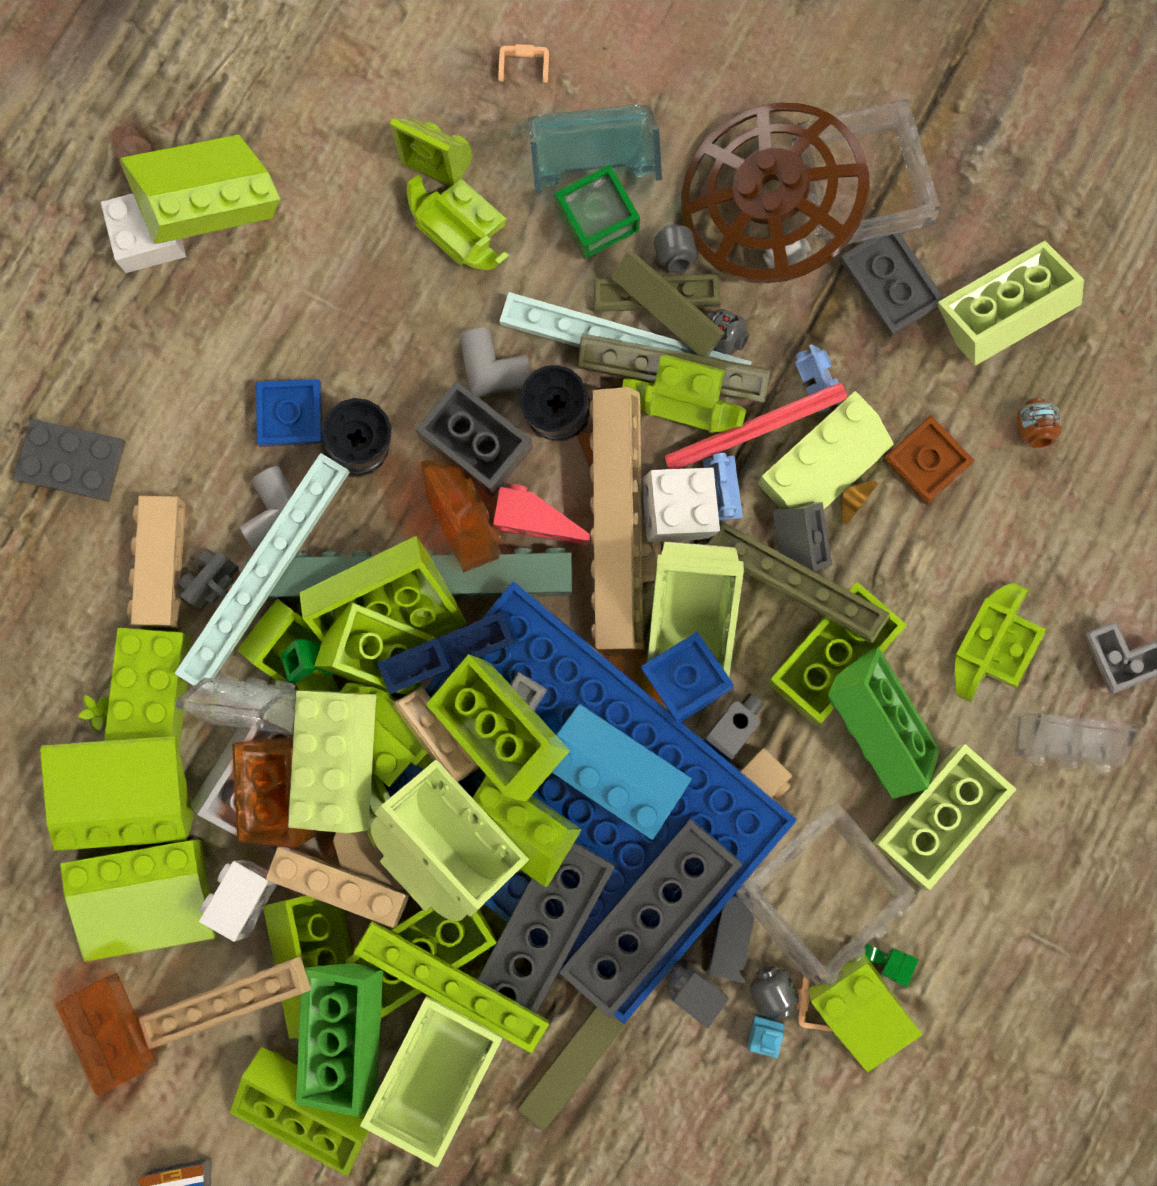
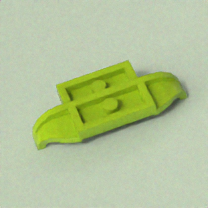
M416 175L407 182L408 204L416 220V227L460 266L466 264L475 269L491 270L509 257L506 252L498 254L489 247L490 237L505 226L507 218L464 180L460 179L442 194L435 191L431 195L424 188L422 178L419 175Z
M664 354L660 357L655 382L636 378H626L623 380L622 388L630 387L640 393V409L650 416L665 418L705 429L709 432H721L743 426L746 409L719 399L725 370Z
M1010 583L996 590L988 598H985L956 653L955 682L958 697L972 703L976 691L986 675L1017 689L1046 633L1045 628L1017 616L1019 608L1026 596H1028L1030 589L1016 583Z
M347 683L340 692L376 694L372 772L388 787L396 782L411 763L415 766L419 765L424 770L434 762L394 709V703L398 699L392 694L374 686L357 683Z

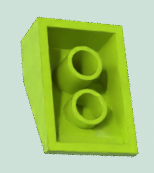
M392 118L390 122L401 164L449 187L462 179L473 159L471 146L464 138L458 135L449 136L441 132L437 125L428 121L422 123L416 119Z
M861 952L808 989L810 1000L814 1007L867 1072L923 1035L864 952Z

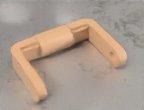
M524 44L501 47L499 81L504 82L505 56L544 57L543 83H548L549 51L547 48Z
M806 972L801 977V986L797 988L799 1001L795 1005V1009H798L797 1023L803 1028L833 1032L827 1024L805 1022L810 997L808 991L809 980H822L828 975Z

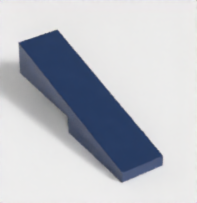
M501 611L377 664L388 692L392 694L458 667L468 654L481 658L518 643L519 639L508 612Z

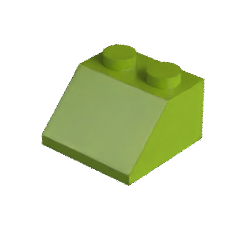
M276 599L237 651L253 665L296 694V691L300 690L296 683H288L280 653L295 639L318 641L319 648L322 642L304 621L303 617L279 599Z

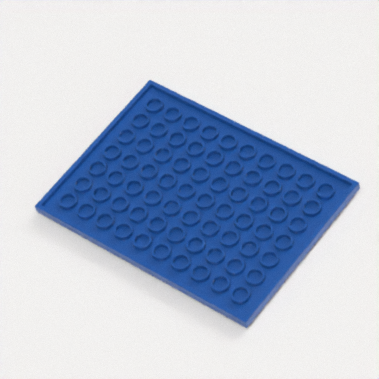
M513 581L482 619L501 611H507L519 642L483 656L480 659L490 662L509 684L512 683L518 672H522L548 689L534 712L555 735H557L578 705L581 704L692 778L653 840L553 773L532 794L582 829L575 840L576 842L617 864L562 967L690 818L743 862L737 872L613 1014L625 1024L794 825L797 818L683 722L677 724L669 710ZM456 668L436 675L425 688V691L431 698ZM411 763L392 786L388 787L384 783L390 798L422 772L423 769L419 765L415 766ZM479 767V769L458 783L473 798L486 774ZM689 858L685 862V870L690 875L697 876L704 871V864L698 858ZM519 869L485 904L508 923L532 878ZM567 869L562 872V881L566 886L575 887L579 884L580 877L575 870ZM669 883L663 887V895L670 901H676L681 898L682 890L677 884ZM550 899L546 902V910L550 915L560 916L563 914L564 906L560 900ZM646 909L641 913V920L647 926H656L660 922V916L654 909ZM535 928L531 930L530 938L534 944L541 946L548 942V935L543 929ZM626 934L620 937L619 944L623 950L632 952L638 948V941L633 935ZM602 960L598 963V971L605 977H611L616 973V966L610 960Z

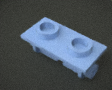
M813 344L809 345L812 353L809 354L807 350L796 354L797 360L795 361L804 383L815 378L816 383L806 388L808 395L839 383L836 378L832 379L828 368L832 365L828 354L824 349L820 351V348ZM827 407V408H825V409H823V410H820V411H818V412H819V413L826 412V411L830 410L831 407Z
M717 453L713 455V458L703 459V468L714 469L719 521L743 518L735 457L726 456V453Z

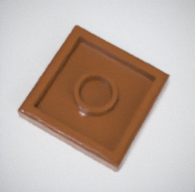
M931 415L883 458L926 505L975 461Z

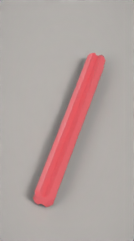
M837 383L746 421L742 427L722 431L665 456L666 464L669 469H681L847 399L845 388L842 383Z

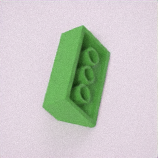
M872 648L835 677L828 695L831 705L839 711L844 719L847 731L851 736L855 737L860 745L863 757L871 763L876 771L879 783L887 789L892 799L928 789L940 748L880 648Z
M354 963L305 967L304 969L312 990L302 993L300 998L296 1104L358 1117L369 1109L377 1094L383 970L378 967Z

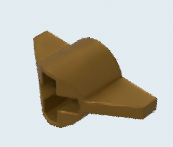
M871 480L854 485L844 491L842 495V522L846 525L878 485L876 481Z

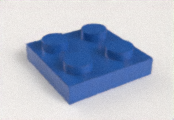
M320 379L256 382L257 444L259 447L322 444V388Z
M697 631L641 666L643 673L677 724L734 689V684Z

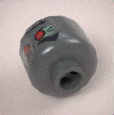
M719 309L715 313L710 312L707 315L712 322L725 332L713 350L732 355L737 350L742 351L745 348L750 334L747 333V322L744 318L726 309Z
M767 966L757 971V978L752 981L750 991L759 1013L764 1016H770L772 1020L781 1019L792 1014L795 1011L794 1006L799 1001V994L791 974L783 969L776 970L775 966Z

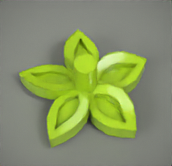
M84 695L83 704L86 710H83L76 719L82 721L90 720L91 728L97 733L102 728L103 723L107 721L108 709L106 708L109 703V696L101 697L95 702L91 697Z

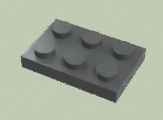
M894 224L843 254L839 259L890 337L938 309V302L944 299Z
M30 419L14 480L109 502L125 441L117 437Z

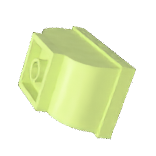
M664 542L662 555L658 554L647 662L697 631L729 677L744 572L743 561H739L735 547Z
M437 760L432 762L383 803L375 812L377 817L371 824L373 840L384 855L379 862L425 912L432 907L441 916L452 921H460L466 915L471 917L529 861L528 857Z
M426 996L360 1126L438 1168L503 1039V1035Z

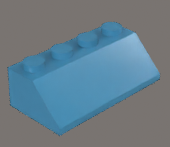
M581 704L578 705L556 735L570 752L552 773L651 840L654 839L692 780L691 777Z

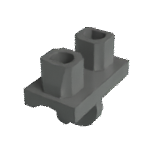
M205 549L198 557L197 563L204 568L198 576L194 577L188 572L177 582V586L183 592L180 596L201 612L208 603L213 605L220 596L225 598L228 593L226 589L233 582L231 577L239 569L236 564L218 551L216 554L209 549Z

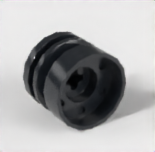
M560 365L544 366L533 371L524 381L520 392V407L531 429L540 437L553 442L567 441L577 436L587 426L590 417V398L581 377L572 369ZM557 401H561L565 408H559L558 413H554L550 406H555Z
M351 398L339 402L330 409L324 420L322 437L324 455L348 469L350 472L348 474L349 477L359 478L374 473L383 465L388 456L392 430L389 418L379 405L367 399ZM355 438L361 439L357 448L351 446V442Z

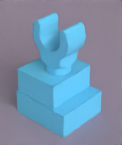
M754 1015L746 1046L747 1050L778 1058L785 1024Z

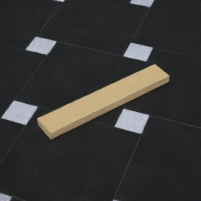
M299 956L151 1012L138 1019L148 1049L150 1050L312 989Z

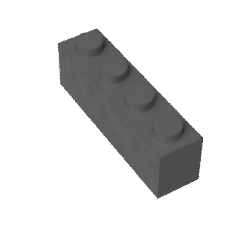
M687 960L683 965L677 963L666 977L669 983L667 989L673 1002L706 1028L710 1027L729 1000L716 982Z

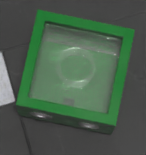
M610 164L554 193L555 208L584 260L639 232L640 216Z

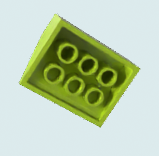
M240 135L120 158V164L154 244L272 219L280 201L269 172Z
M417 536L300 592L302 617L321 642L325 633L349 603L365 607L436 638L466 625V620L432 557Z
M176 736L42 745L40 752L46 823L54 851L187 841L194 816L190 806L191 802Z
M202 840L184 841L60 864L64 897L84 962L216 938L214 930L199 922L203 915L200 912V908L210 894Z

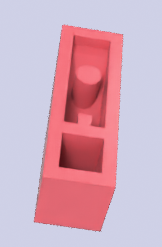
M509 484L508 488L500 487L493 523L496 531L586 546L590 545V534L534 493L528 492L527 487L517 484Z

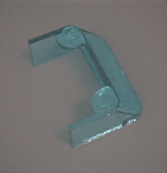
M630 105L543 114L528 119L535 193L542 192L541 185L553 186L558 184L559 180L564 178L565 172L602 169L609 164L612 168L626 166V169L633 172L634 176H647L653 171L655 179L662 180L659 127L650 106Z

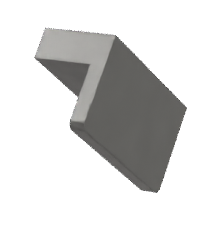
M813 502L798 508H783L773 511L779 553L814 572L832 565L823 502Z

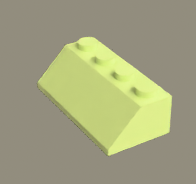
M1043 241L940 300L938 307L957 347L976 366L1080 306L1083 299L1084 279L1046 241Z
M855 391L763 474L757 485L780 509L798 508L813 502H823L825 509L890 450L894 443L879 415Z

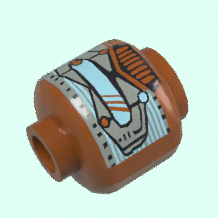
M1034 398L1027 401L1026 405L1017 412L1016 419L1019 437L1024 443L1029 444L1030 447L1044 448L1050 446L1060 436L1062 431L1058 407L1054 403L1047 402L1043 398Z

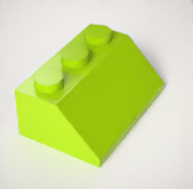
M349 603L325 633L314 666L359 684L374 686L388 692L377 663L433 640L436 637L355 603ZM422 682L392 693V695L396 698H403L418 689Z
M486 775L473 800L528 857L529 861L520 870L542 886L548 887L582 829L533 795L526 802L505 797Z

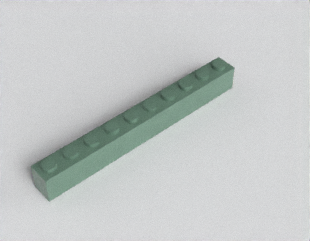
M519 548L514 549L513 554H501L499 549H483L481 554L468 555V550L462 549L450 550L449 555H436V551L427 550L453 598L500 597L513 581L533 597L572 596L571 553H565L564 548H548L546 553H533V549ZM331 551L321 552L320 557H308V553L297 552L266 601H275L276 599L280 601L300 600V592L373 557L372 552L355 551L352 556L340 557L339 552ZM246 558V565L251 558Z

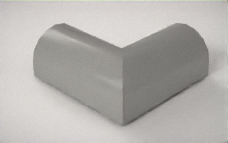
M471 329L460 334L469 391L477 397L522 389L524 381L531 375L527 355L496 360L491 331L489 329Z
M278 466L262 471L251 481L267 508L266 511L240 526L243 535L254 551H256L295 492Z
M1116 621L1083 634L1110 694L1117 693L1157 676V640L1129 651Z

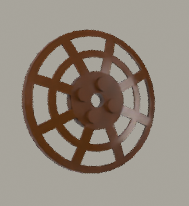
M780 102L761 105L744 111L717 128L703 142L691 160L681 193V212L684 226L692 231L696 248L701 256L714 268L732 278L754 283H776L804 276L822 267L834 258L847 245L860 226L867 208L870 192L869 170L866 158L857 138L850 129L835 116L817 107L801 103ZM802 112L819 117L808 129L791 124L770 125V113ZM757 117V128L740 135L725 149L714 144L733 127L748 119ZM833 125L847 140L854 153L856 163L836 165L830 149L818 136L827 127ZM771 133H788L799 136L798 140L789 150L772 148ZM758 137L759 151L750 155L745 160L733 154L741 145ZM812 144L822 155L826 166L806 169L800 156ZM704 155H707L716 161L708 176L706 195L689 201L691 181L697 166ZM725 164L736 170L733 185L715 191L717 178L722 166ZM858 177L855 203L848 219L842 225L828 214L836 198L838 178ZM828 179L825 196L818 207L807 199L810 191V182ZM768 181H779V186L776 190L772 192L763 191V187ZM734 199L741 212L730 227L721 217L717 204ZM708 208L714 224L725 235L716 253L708 248L698 235L691 214ZM798 211H801L810 218L798 229L788 234H783L782 222L794 216ZM751 220L760 224H769L771 238H754L743 235L742 232ZM819 225L835 236L815 254L800 262L788 265L785 246L805 238ZM736 243L751 249H772L775 268H747L733 264L726 259Z

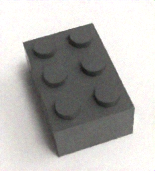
M457 380L415 429L420 440L492 497L533 449L532 440Z

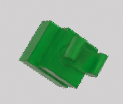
M295 639L280 653L288 683H300L316 669L324 674L333 675L331 672L314 666L320 650L318 641Z
M866 943L861 950L870 961L884 967L882 975L900 985L908 987L919 959L892 948L889 955Z

